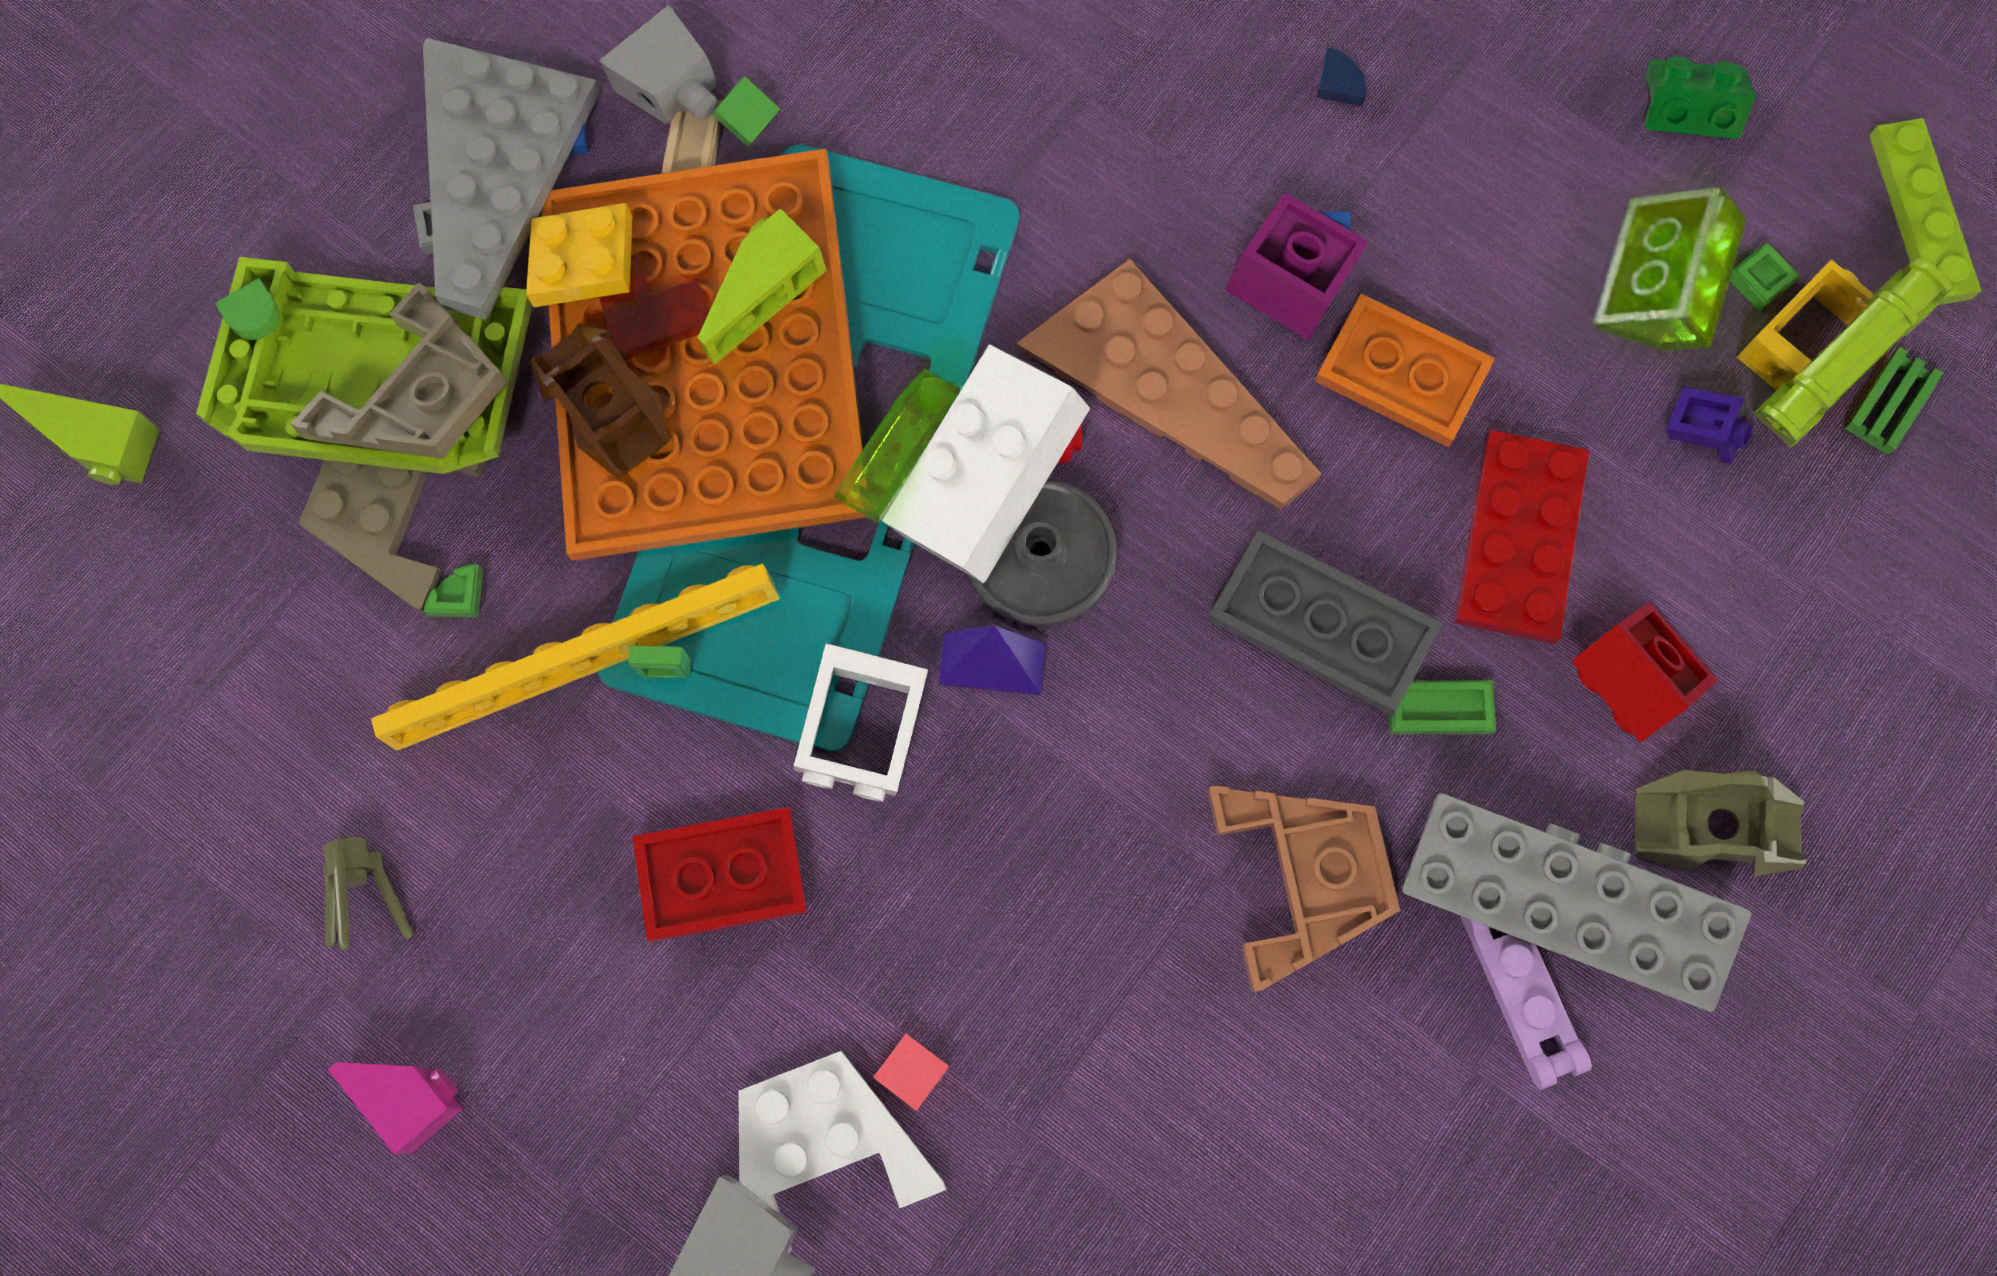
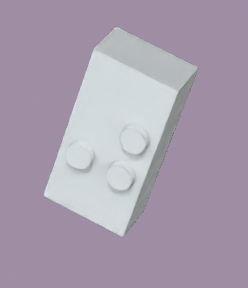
M989 344L882 521L904 538L980 582L985 583L1089 412V406L1073 387Z

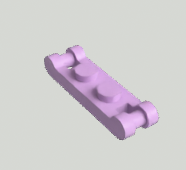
M1461 916L1464 927L1536 1087L1539 1090H1543L1557 1084L1558 1077L1570 1072L1574 1076H1578L1591 1071L1590 1057L1583 1044L1577 1038L1537 946L1509 934L1493 940L1489 926ZM1554 1037L1560 1052L1547 1057L1543 1053L1539 1042Z

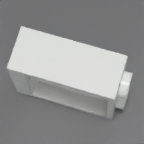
M826 644L794 762V771L804 773L802 782L827 789L833 788L834 781L855 786L853 795L879 802L884 801L885 794L896 796L928 669ZM833 674L908 693L887 776L811 757Z

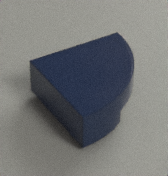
M1327 47L1316 97L1363 106L1366 96V84L1361 70L1347 55Z

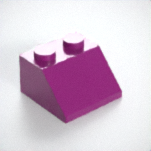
M1284 192L1242 253L1224 290L1309 340L1369 241Z

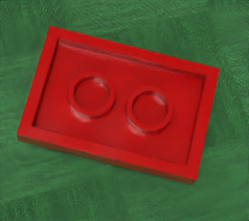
M789 807L632 836L646 938L650 943L808 913L792 811Z

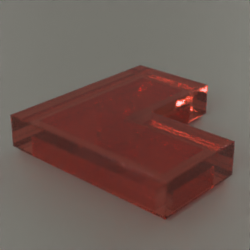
M637 253L631 255L630 292L599 297L609 331L612 334L614 346L624 361L699 335L710 311L698 278L652 294Z

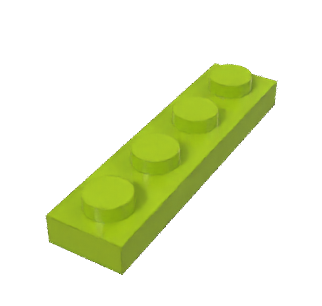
M1924 118L1877 125L1869 137L1910 263L1915 258L1925 259L1940 269L1950 280L1953 286L1952 290L1939 300V305L1972 300L1982 290Z

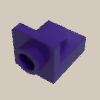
M1684 386L1666 431L1669 439L1718 449L1720 461L1732 464L1738 448L1745 449L1750 441L1753 431V420L1747 417L1744 398Z

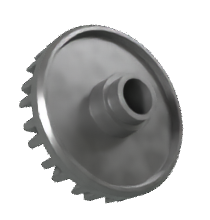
M1047 479L985 583L968 575L972 589L975 588L980 602L983 605H988L991 614L994 615L997 612L1004 617L1005 622L1011 624L1013 621L1017 622L1020 629H1024L1025 625L1037 626L1038 631H1043L1045 626H1050L1051 630H1056L1061 623L1070 621V624H1074L1077 617L1085 618L1092 606L1095 604L1099 605L1103 594H1107L1109 590V585L1115 572L1117 557L1115 533L1108 516L1091 496L1068 483ZM1042 547L1047 549L1050 554L1036 556L1032 554V551Z

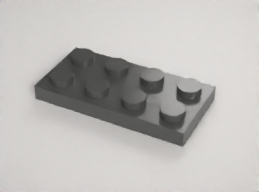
M1259 530L1209 614V621L1391 716L1395 715L1444 624Z

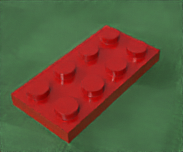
M1495 430L1488 432L1484 442L1454 623L1556 644L1561 639L1590 450Z

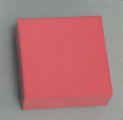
M906 1033L873 1078L915 1111H918L949 1069V1066Z

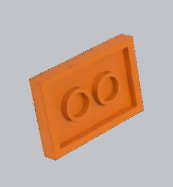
M1360 294L1314 382L1449 448L1495 358L1364 294Z

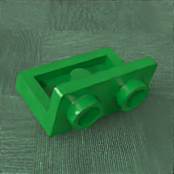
M1678 56L1669 57L1667 60L1650 59L1645 77L1652 99L1644 120L1646 129L1731 139L1741 137L1756 98L1746 68L1726 61L1717 62L1715 65L1694 63L1687 58Z

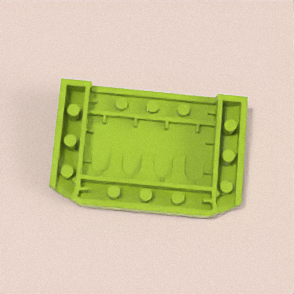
M239 257L229 295L260 278L279 307L280 319L277 327L269 335L261 339L248 340L238 336L222 318L196 412L205 423L247 451L446 474L499 457L532 304L526 296L527 289L503 287L487 320L445 309L459 328L474 341L497 367L507 383L442 459L305 439L299 436L291 425L320 391L357 410H360L422 340V338L398 327L390 316L393 309L415 285L294 272L288 262ZM426 287L438 303L435 297V288Z

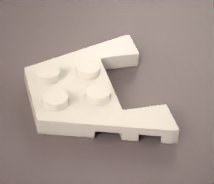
M842 1051L739 1090V1182L777 1212H779L774 1197L776 1193L877 1153L882 1157L899 1208L947 1190L945 1182L940 1175L933 1169L915 1143L901 1128L883 1102ZM791 1246L788 1250V1253L793 1251Z

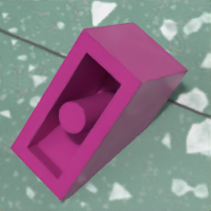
M336 1062L328 1069L394 1155L412 1154L463 1110L454 1098L458 1093L457 1087L439 1068L432 1071L431 1068Z

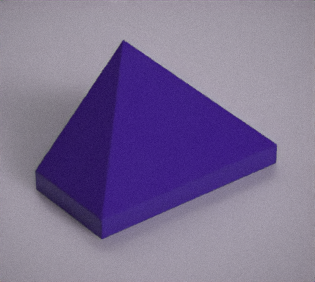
M995 625L945 633L939 685L1041 696L1046 644Z

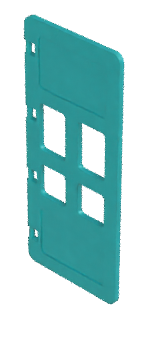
M798 144L786 149L782 155L820 149ZM827 151L832 180L854 371L861 351L867 344H875L926 358L931 362L902 452L892 456L864 448L868 487L882 491L887 495L869 554L865 559L857 561L801 545L798 542L801 527L638 551L613 622L629 617L634 609L642 605L652 603L659 605L677 598L682 590L698 584L707 586L725 579L729 572L746 565L757 566L763 563L774 581L780 599L663 645L682 647L690 657V677H687V679L640 677L628 664V660L598 671L600 679L612 689L800 744L825 645L830 644L877 657L880 655L915 543L903 538L900 550L884 546L890 527L882 519L971 375L1020 221L1019 210L1009 199ZM981 250L996 254L990 274L974 271ZM937 383L953 387L946 409L930 405ZM832 675L813 748L835 753L844 750L851 743L869 683L857 681L853 694L850 696L836 692L841 676Z

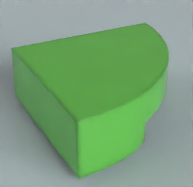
M472 564L455 569L453 574L444 579L436 589L433 588L430 591L423 612L428 617L479 618L483 568L479 564Z

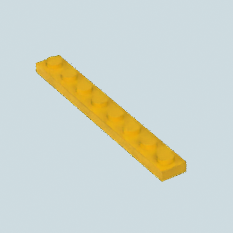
M763 563L757 566L746 565L738 567L729 572L726 578L707 586L703 584L690 586L682 590L677 598L659 605L654 603L642 605L634 609L629 617L611 624H594L587 627L581 636L563 643L550 642L543 644L534 650L533 655L515 662L503 661L489 666L482 675L467 681L457 680L445 683L436 689V693L419 700L397 702L391 705L386 713L371 718L375 736L394 750H401L628 660L630 645H666L780 599L773 579Z

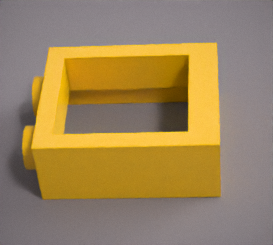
M1831 259L1736 358L1776 391L1786 381H1791L1811 362L1808 357L1778 332L1812 297L1848 326L1868 306L1865 303L1874 294L1864 287L1852 272L1841 268Z

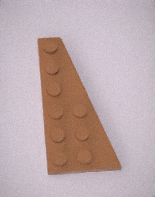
M1131 259L1127 260L1016 343V351L1030 360L1032 357L1052 368L1053 374L1068 383L1072 380L1095 394L1098 401L1158 437H1167L1185 448V453L1200 462L1202 460L1207 461L1227 473L1230 480L1280 510L1319 481L1322 473Z

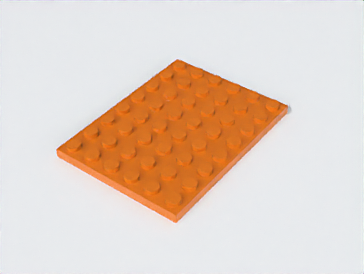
M820 149L551 190L542 208V217L622 203L627 204L632 214L630 292L549 305L551 346L553 348L570 336L578 324L609 331L612 334L610 342L616 348L628 368L660 395L670 436V441L663 448L626 475L617 479L577 447L569 413L555 397L567 556L574 561L872 517L827 150ZM781 208L820 247L827 271L714 365L708 359L697 337L742 240L749 234L750 229L755 223L763 218H769ZM596 384L590 387L585 394V404L593 409L605 407L611 401L612 389L605 384Z

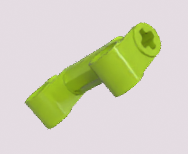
M1915 258L1903 270H1898L1865 303L1868 306L1791 381H1786L1753 415L1790 448L1793 447L1825 416L1824 413L1902 336L1905 337L1939 305V300L1952 290L1953 286L1950 280L1932 263L1922 258Z

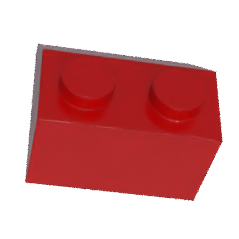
M1650 601L1613 627L1571 661L1578 669L1577 674L1582 684L1591 692L1602 697L1612 709V716L1617 725L1626 733L1633 734L1640 743L1688 709L1718 681Z

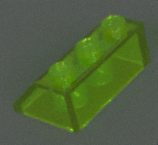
M1722 186L1630 199L1593 325L1598 330L1664 351L1711 347L1747 220Z

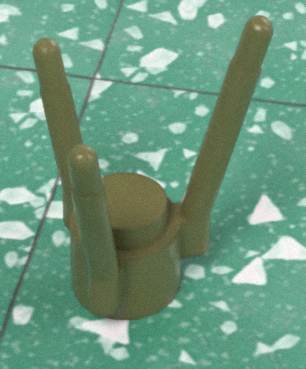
M363 837L341 838L325 844L322 847L325 865H323L325 878V945L328 947L335 945L337 928L339 949L347 951L350 948L347 889L367 883L368 873H372L402 936L405 939H410L413 936V931L383 869L380 851L368 852L367 841Z

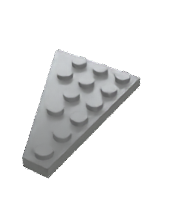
M426 38L423 43L435 297L439 305H442L444 309L487 320L531 232V220L539 216L600 91L595 79Z

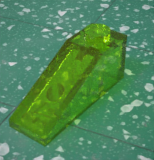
M924 368L896 399L837 488L834 498L879 523L886 515L961 389Z

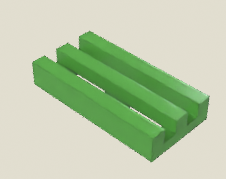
M1898 347L1891 354L1844 427V429L1886 455H1889L1897 448L1944 374L1936 368L1932 371L1925 369L1924 365L1926 362L1918 357L1913 361L1905 357L1908 351L1902 347ZM1897 369L1901 370L1905 374L1870 429L1862 425ZM1915 380L1919 381V387L1886 439L1880 436Z

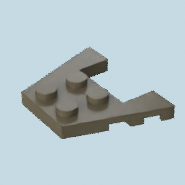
M418 282L393 309L390 316L398 327L422 338V340L360 410L320 391L291 423L299 436L310 440L443 459L506 385L507 382L497 367L474 341L459 328L451 315L432 297L428 289Z
M324 460L298 524L408 603L419 613L425 614L423 610L428 594L433 588H437L443 573L437 567L400 557L396 554L430 472ZM488 460L456 471L482 478Z

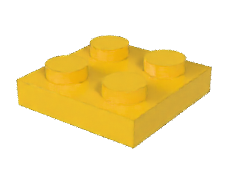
M622 203L532 218L526 296L533 307L630 292L632 214L627 204Z

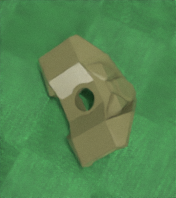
M1679 770L1635 789V857L1689 872L1708 860L1752 864L1754 877L1799 870L1806 864V858L1802 854L1801 813L1804 808V801L1775 777L1760 776L1756 771L1741 770L1722 774ZM1714 810L1727 811L1734 817L1737 828L1731 839L1721 840L1710 832L1708 818Z

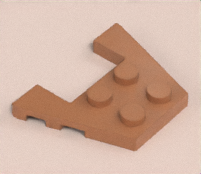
M1218 785L1208 788L1207 792L1217 836L1264 827L1272 828L1295 934L1241 945L1252 993L1264 990L1400 911L1375 806L1316 798L1300 799L1285 797L1263 791H1240Z

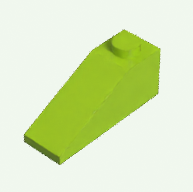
M781 208L769 218H763L755 223L750 229L749 234L742 240L697 337L708 359L714 365L827 271L820 247Z
M0 384V399L67 455L89 470L88 477L109 485H119L121 480L142 484L160 428L139 411Z

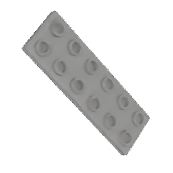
M1439 793L1436 796L1401 888L1403 893L1708 1012H1713L1716 1009L1751 917V912L1748 909L1628 864L1631 857L1630 853L1600 842L1597 851L1577 845L1580 834L1549 823L1546 832H1543L1449 795Z

